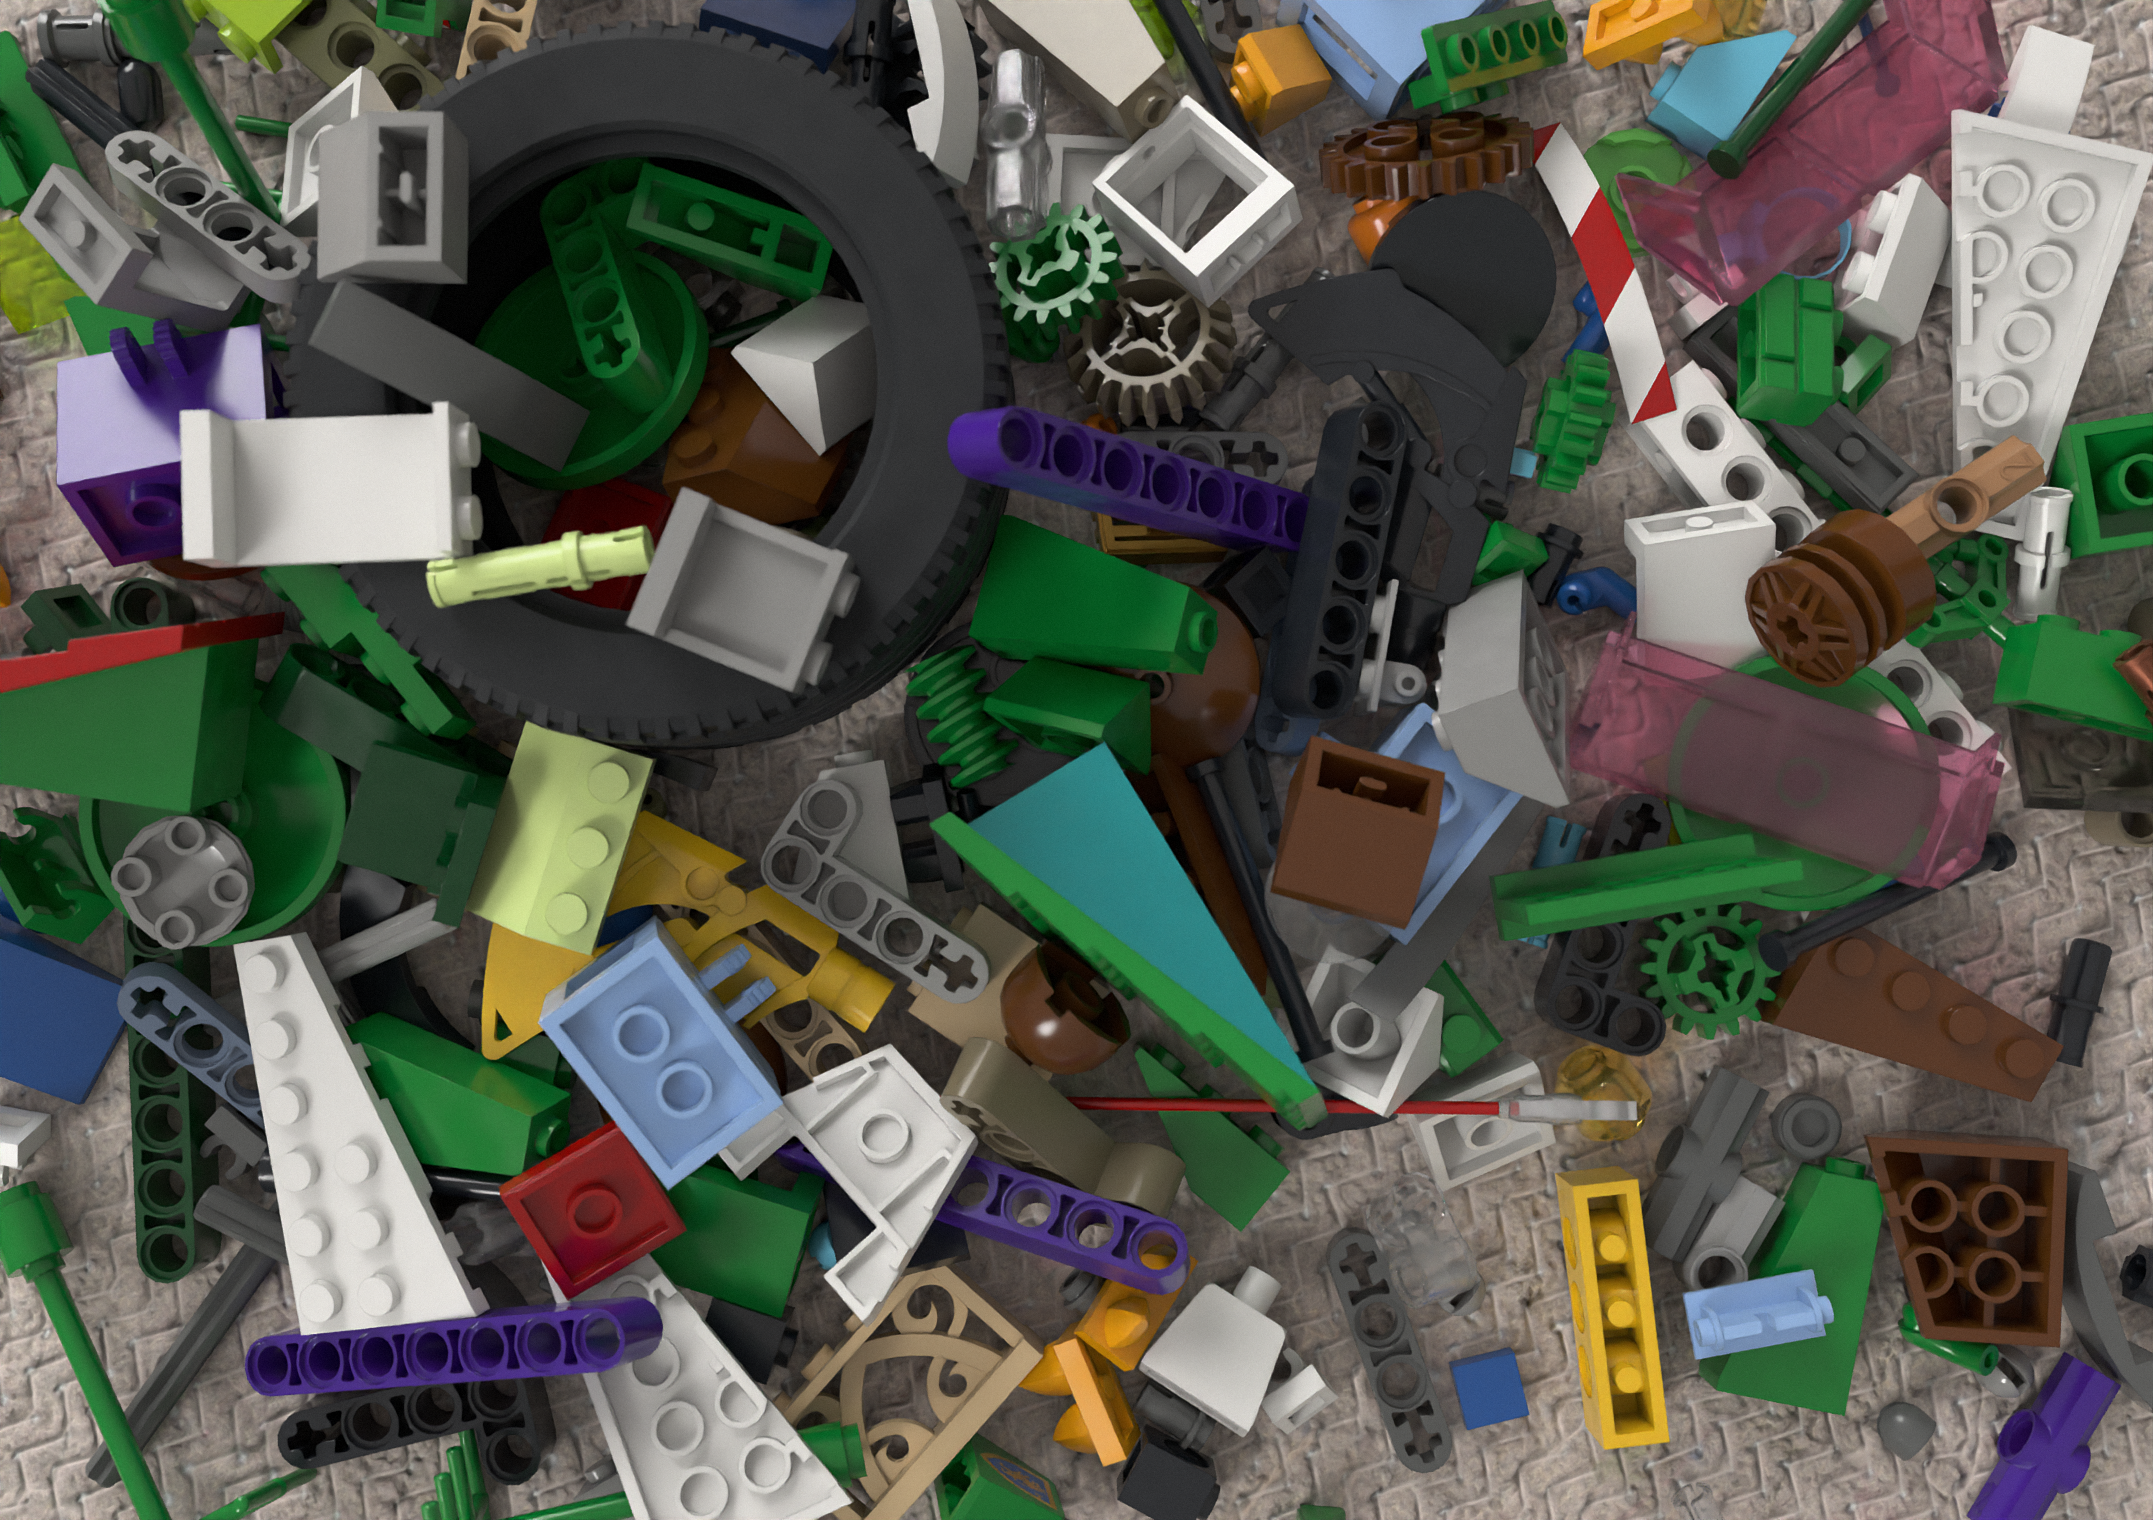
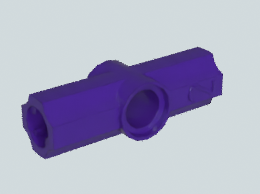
M2064 1351L2031 1408L2018 1410L2004 1424L1997 1442V1454L2000 1460L1966 1516L1971 1520H2042L2057 1493L2065 1494L2071 1492L2085 1477L2091 1460V1452L2087 1443L2121 1388V1385Z

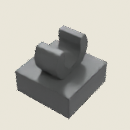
M229 1102L222 1104L204 1124L215 1135L210 1136L204 1141L199 1154L206 1159L220 1151L223 1145H228L235 1151L236 1161L224 1176L229 1180H233L259 1165L268 1142L264 1129Z

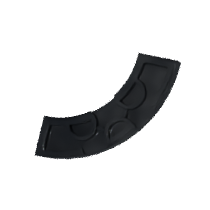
M348 865L340 897L339 923L341 941L409 910L417 884ZM406 952L349 977L355 995L366 1017L383 1011L472 1051L475 1050L476 1046L462 1036L439 1011L426 988L416 985Z

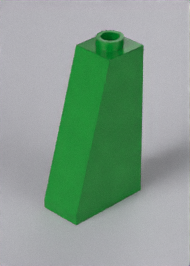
M1001 515L969 636L1001 658L1031 660L1035 656L1067 664L1203 675L1208 653L1215 647L1218 637V612L1186 585L1015 516Z
M383 1011L344 1027L353 1045L361 1043L371 1063L369 1067L365 1068V1071L379 1100L388 1098L419 1163L518 1176L564 1149L570 1135V1124L567 1120L572 1097L571 1093L500 1062L489 1060L484 1055Z
M1827 1156L1825 1166L1802 1162L1782 1200L1785 1202L1784 1207L1747 1268L1748 1281L1812 1269L1818 1297L1827 1296L1833 1309L1834 1321L1824 1324L1826 1335L1701 1359L1698 1374L1716 1391L1845 1416L1884 1209L1876 1179L1865 1174L1866 1164L1836 1156Z

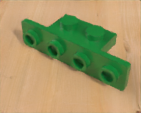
M1546 0L1426 27L1421 30V37L1432 75L1407 85L1414 110L1439 103L1442 115L1510 94L1507 81L1529 73L1555 67L1568 61L1565 48L1568 42L1566 24L1562 16L1555 11L1553 2Z
M9 31L0 32V208L5 211L12 210L21 215L53 163L76 170L92 188L93 186L53 108L32 92L31 84L26 81L25 73L31 65L19 41ZM56 261L62 275L65 278L74 281Z

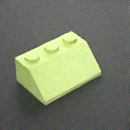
M526 721L466 910L523 936L591 955L598 945L657 758L604 741L561 734Z

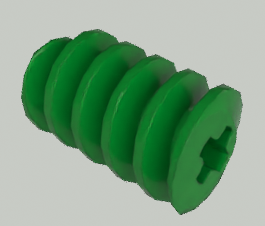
M974 644L962 645L944 651L904 672L918 673L905 687L907 695L909 697H929L915 712L918 719H939L940 721L926 735L930 744L950 743V746L937 759L939 766L961 767V770L948 782L949 788L952 791L962 789L1016 764L1008 763L1006 758L1019 746L1017 738L997 739L995 736L1004 725L994 717L986 716L983 710L987 696L993 691L976 693L974 687L987 674L985 668L965 669L963 663L976 651Z

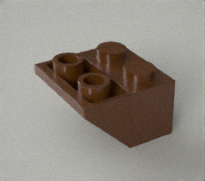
M1311 735L1289 783L1270 893L1405 930L1410 922L1439 828L1445 772Z

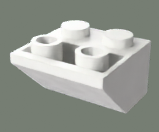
M1910 173L1887 191L1880 190L1870 204L1863 209H1855L1849 218L1852 226L1851 246L1844 261L1841 263L1840 269L1836 267L1826 280L1832 282V286H1834V309L1841 310L1843 313L1841 335L1862 343L1871 333L1892 346V351L1914 339L1952 234V212L1923 178Z

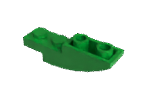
M334 564L265 566L260 572L262 580L280 599L285 602L292 600L305 618L299 624L307 637L325 652H329L332 649L356 658L360 657L366 668L380 682L385 685L392 683L406 700L400 706L403 714L422 734L429 736L432 733L449 739L459 740L477 724L444 681L421 664L423 660L420 657L416 658L407 653L390 634L377 624L375 620L379 615L376 611L371 613L360 604L350 585L346 584L338 573L341 567Z

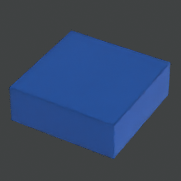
M1510 1347L1448 1362L1463 1424L1467 1430L1530 1415L1515 1353Z

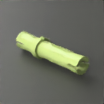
M645 525L601 535L584 536L581 531L564 533L562 540L548 542L547 544L523 546L457 559L430 561L427 565L430 571L427 573V583L432 600L439 608L467 601L491 599L551 587L571 585L573 590L578 591L590 589L593 586V581L623 575L647 573L654 558L655 550L650 531Z

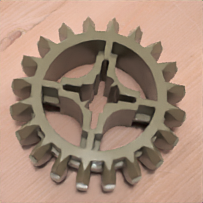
M1145 257L1140 271L1129 273V270L1124 267L1125 277L1112 281L1119 295L1116 300L1101 299L1097 305L1103 317L1095 320L1087 314L1079 319L1080 332L1077 334H1073L1066 325L1069 335L1063 337V351L1068 361L1066 368L1070 380L1075 382V385H1078L1080 397L1087 405L1095 402L1099 414L1103 415L1105 420L1119 412L1121 422L1128 428L1139 415H1145L1147 425L1155 430L1159 422V415L1170 413L1171 418L1180 424L1183 418L1182 407L1189 404L1203 412L1206 405L1203 391L1221 394V388L1224 385L1222 374L1232 372L1234 365L1232 350L1235 349L1237 344L1235 328L1231 326L1233 322L1232 312L1226 301H1221L1220 297L1207 308L1164 268L1160 271L1154 270L1152 263ZM1120 325L1122 331L1116 339L1110 342L1111 350L1101 356L1108 337ZM1199 330L1200 333L1196 345L1185 360L1181 362L1178 353L1188 344L1187 337Z

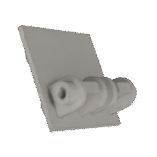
M1392 579L1376 591L1354 698L1353 716L1355 717L1377 712V707L1394 709L1414 703L1423 696L1426 690V679L1419 668L1409 664L1385 660L1399 580Z

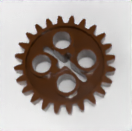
M1476 111L1450 112L1437 117H1433L1431 114H1424L1419 119L1400 117L1381 120L1369 124L1366 128L1351 129V134L1334 136V141L1324 142L1323 149H1319L1323 188H1331L1332 194L1346 192L1347 198L1367 194L1370 201L1377 199L1400 201L1412 195H1418L1421 199H1429L1433 193L1441 192L1453 196L1457 195V193L1482 190L1487 183H1505L1506 176L1522 175V169L1531 168L1532 161L1535 160L1533 128H1530V122H1519V117L1517 116L1502 119L1501 113L1484 116L1483 113ZM1431 150L1432 159L1421 161L1420 151Z

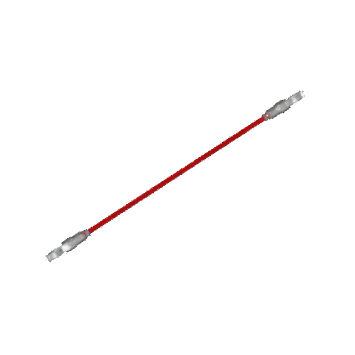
M1572 1093L1517 1095L1511 1098H1498V1102L1405 1100L1392 1114L1498 1115L1499 1118L1511 1119L1519 1123L1575 1125L1581 1124L1582 1120H1637V1101H1581V1096ZM1064 1096L1079 1110L1276 1112L1263 1099ZM1324 1100L1328 1113L1378 1114L1352 1100Z

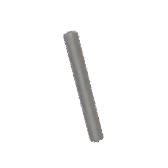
M431 899L316 953L333 985L457 928L432 921L438 899ZM241 987L213 999L244 1025L247 1024ZM204 1024L203 1031L211 1036L221 1034L216 1027Z

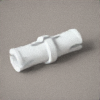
M2037 487L2028 493L2027 498H2029L2024 539L2023 542L2016 545L2014 561L2020 564L2016 600L2012 610V614L2016 618L2036 622L2038 615H2057L2056 604L2061 568L2069 564L2071 549L2065 545L2070 504L2073 501V494H2071L2070 490L2057 487Z

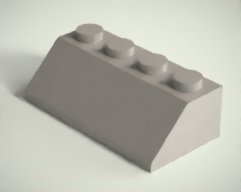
M1522 569L1470 588L1466 602L1449 604L1448 621L1442 623L1445 649L1438 653L1442 678L1435 682L1439 706L1438 711L1432 713V724L1440 746L1445 752L1454 749L1464 773L1558 808L1570 804V676Z

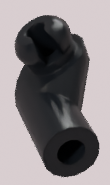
M137 58L127 59L119 65L116 72L120 111L118 113L141 131L150 132L161 123L164 117L162 82L155 68L145 61Z

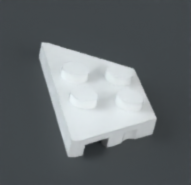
M993 130V148L1026 224H1028L1027 211L1032 208L1042 218L1049 215V210L1055 202L1060 203L1065 215H1069L1077 204L1084 205L1090 218L1097 214L1103 216L1109 230L1114 232L1123 254L1119 259L1122 265L1129 271H1140L1145 257L1152 263L1154 270L1160 271L1163 268L1105 216L1092 185V182L1100 176L1105 165L1113 157L1125 153L1132 146L1129 141L1118 137ZM1197 150L1145 198L1136 209L1179 248L1184 250L1227 175ZM1086 248L1084 253L1090 263L1091 250Z

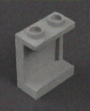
M52 164L18 219L90 299L99 306L157 320L170 318L174 324L208 332L226 330L252 291L159 220L149 230L125 224L76 170L61 165Z
M682 487L626 625L802 696L806 683L818 685L826 670L833 645L824 642L834 614L844 618L849 612L859 587L860 577L851 574L856 562L849 554L836 549L832 551L720 506L711 498Z

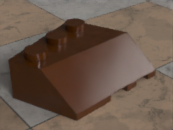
M736 346L725 349L718 347L709 348L707 366L698 394L688 413L671 436L662 484L674 506L682 487L711 498L720 506L770 526L819 516L849 462L845 451L855 431L866 430L871 419L819 456L731 354Z
M1900 1130L1865 1134L1864 1139L1921 1336L1925 1339L2060 1348L2069 1149L2034 1137L1923 1130Z

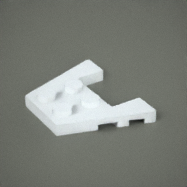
M887 1044L813 1077L814 1083L782 1096L783 1104L717 1153L742 1181L791 1137L797 1136L873 1222L876 1229L823 1276L866 1327L875 1321L979 1144L976 1135L943 1108L940 1103V1096L891 1044Z

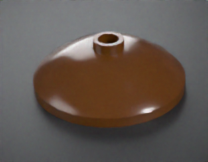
M1176 581L1190 587L1218 612V637L1215 647L1208 653L1203 675L1078 664L1071 665L1144 682L1148 673L1158 674L1164 681V691L1161 695H1154L1150 692L1151 757L1158 753L1166 752L1185 771L1187 768L1205 760L1222 757L1244 736L1255 717L1262 689V668L1255 641L1236 611L1221 598L1206 589Z

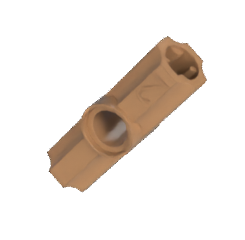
M2013 435L1951 476L1941 479L1920 496L1886 517V519L1903 529L1920 548L1927 560L2047 481L2043 468L2045 461L2031 443H2025ZM1937 501L1944 502L1953 509L1956 515V524L1947 522L1941 517L1937 509Z

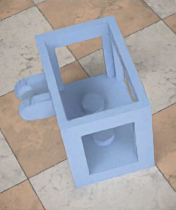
M1281 0L1275 23L1279 27L1300 24L1332 79L1377 122L1390 119L1411 98L1408 83L1432 75L1421 37L1422 29L1438 23L1498 11L1508 0ZM1316 16L1378 75L1376 81L1314 20Z
M1425 703L1400 709L1368 749V751L1445 772L1439 828L1408 926L1403 930L1360 918L1382 936L1405 946L1523 796L1522 794L1464 773L1454 749L1445 752L1440 746L1432 724V713L1435 711ZM1321 731L1320 734L1317 736L1319 738L1340 743L1336 739L1331 737L1329 734ZM1298 762L1295 764V766H1294V767L1292 768V770L1289 772V775H1290L1291 777L1293 776V774H1294V772H1295V769H1296V767H1297V765H1298Z
M654 915L545 995L538 1023L669 1190L781 1106L783 1099L774 1070L737 1022L776 991L774 984L768 977L755 980L747 985L741 993L726 1004H723L712 988L728 976H732L746 965V962L752 955L744 944L741 943L699 972L657 915Z

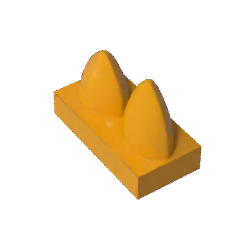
M1602 0L1590 7L1582 57L1597 71L1621 60L1655 65L1661 58L1663 42L1676 37L1699 46L1721 43L1723 39V23L1720 13L1712 0Z
M1157 1244L1144 1252L1141 1261L1150 1269L1160 1270L1170 1266L1176 1259L1177 1253L1168 1245ZM1189 1254L1190 1276L1195 1266L1197 1265L1198 1260H1196ZM1107 1279L1077 1326L1074 1334L1124 1372L1134 1370L1186 1281L1175 1292L1158 1295Z
M1079 1320L1069 1324L1058 1340L1044 1346L1043 1357L1018 1386L1042 1395H1073L1076 1403L1071 1405L1061 1416L1053 1434V1441L1075 1452L1086 1454L1098 1453L1104 1467L1126 1460L1142 1433L1131 1411L1132 1409L1112 1362L1074 1334V1331L1081 1322Z

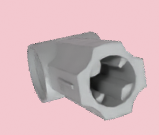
M1739 1175L1729 1195L1719 1204H1712L1683 1263L1672 1260L1673 1271L1677 1279L1690 1291L1748 1281L1747 1267L1784 1207L1785 1202ZM1711 1256H1719L1721 1259L1719 1274L1709 1282L1700 1283L1698 1279L1700 1265Z

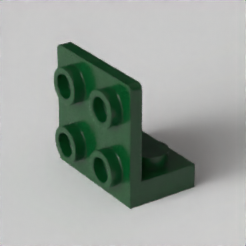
M374 740L366 756L337 859L341 863L428 887L427 893L439 896L432 921L459 928L507 778L385 741Z

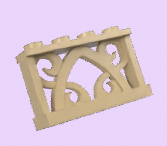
M956 1264L900 1277L875 1321L868 1327L852 1311L843 1322V1325L849 1330L848 1334L834 1349L825 1342L812 1355L800 1371L807 1380L793 1396L790 1397L782 1390L772 1400L795 1430L797 1429L798 1422L811 1412L824 1414L827 1418V1423L840 1420L841 1426L853 1423L858 1424L867 1476L859 1478L871 1499L864 1504L845 1488L854 1502L831 1512L839 1520H899L1043 1357L1044 1340L1028 1325H1023ZM924 1285H938L949 1292L954 1304V1317L947 1332L934 1330L938 1321V1309L933 1300L931 1301V1310L928 1314L916 1316L911 1313L908 1308V1301L916 1289ZM969 1309L1008 1343L1002 1351L978 1340L960 1335L966 1323ZM892 1311L894 1324L899 1331L869 1337ZM932 1356L933 1359L927 1374L926 1389L929 1403L934 1413L940 1419L933 1429L921 1422L906 1418L889 1419L867 1429L863 1395L867 1365L894 1357ZM947 1359L956 1361L951 1368L949 1376L960 1374L967 1382V1386L960 1393L949 1394L940 1386L941 1371ZM843 1367L840 1398L830 1393L821 1392ZM901 1435L907 1440L909 1451L903 1458L894 1459L887 1451L889 1442L880 1447L876 1453L872 1444L887 1436Z

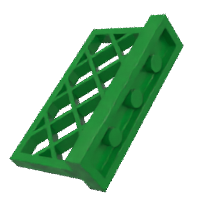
M1739 833L1489 875L1499 939L1510 941L1763 898L1762 887L1804 880L1801 859L1756 856L1752 833Z

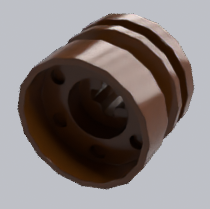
M1862 509L1839 512L1810 532L1798 545L1790 546L1776 559H1772L1764 564L1748 579L1744 597L1749 622L1766 651L1778 665L1797 679L1820 688L1840 686L1883 654V651H1888L1917 630L1932 617L1937 601L1934 575L1920 548L1903 529L1884 516Z

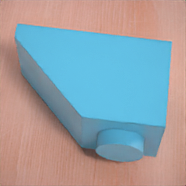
M1788 30L1721 42L1697 47L1682 67L1671 61L1649 93L1658 102L1645 121L1707 162L1708 152L1717 142L1727 141L1733 134L1797 36Z

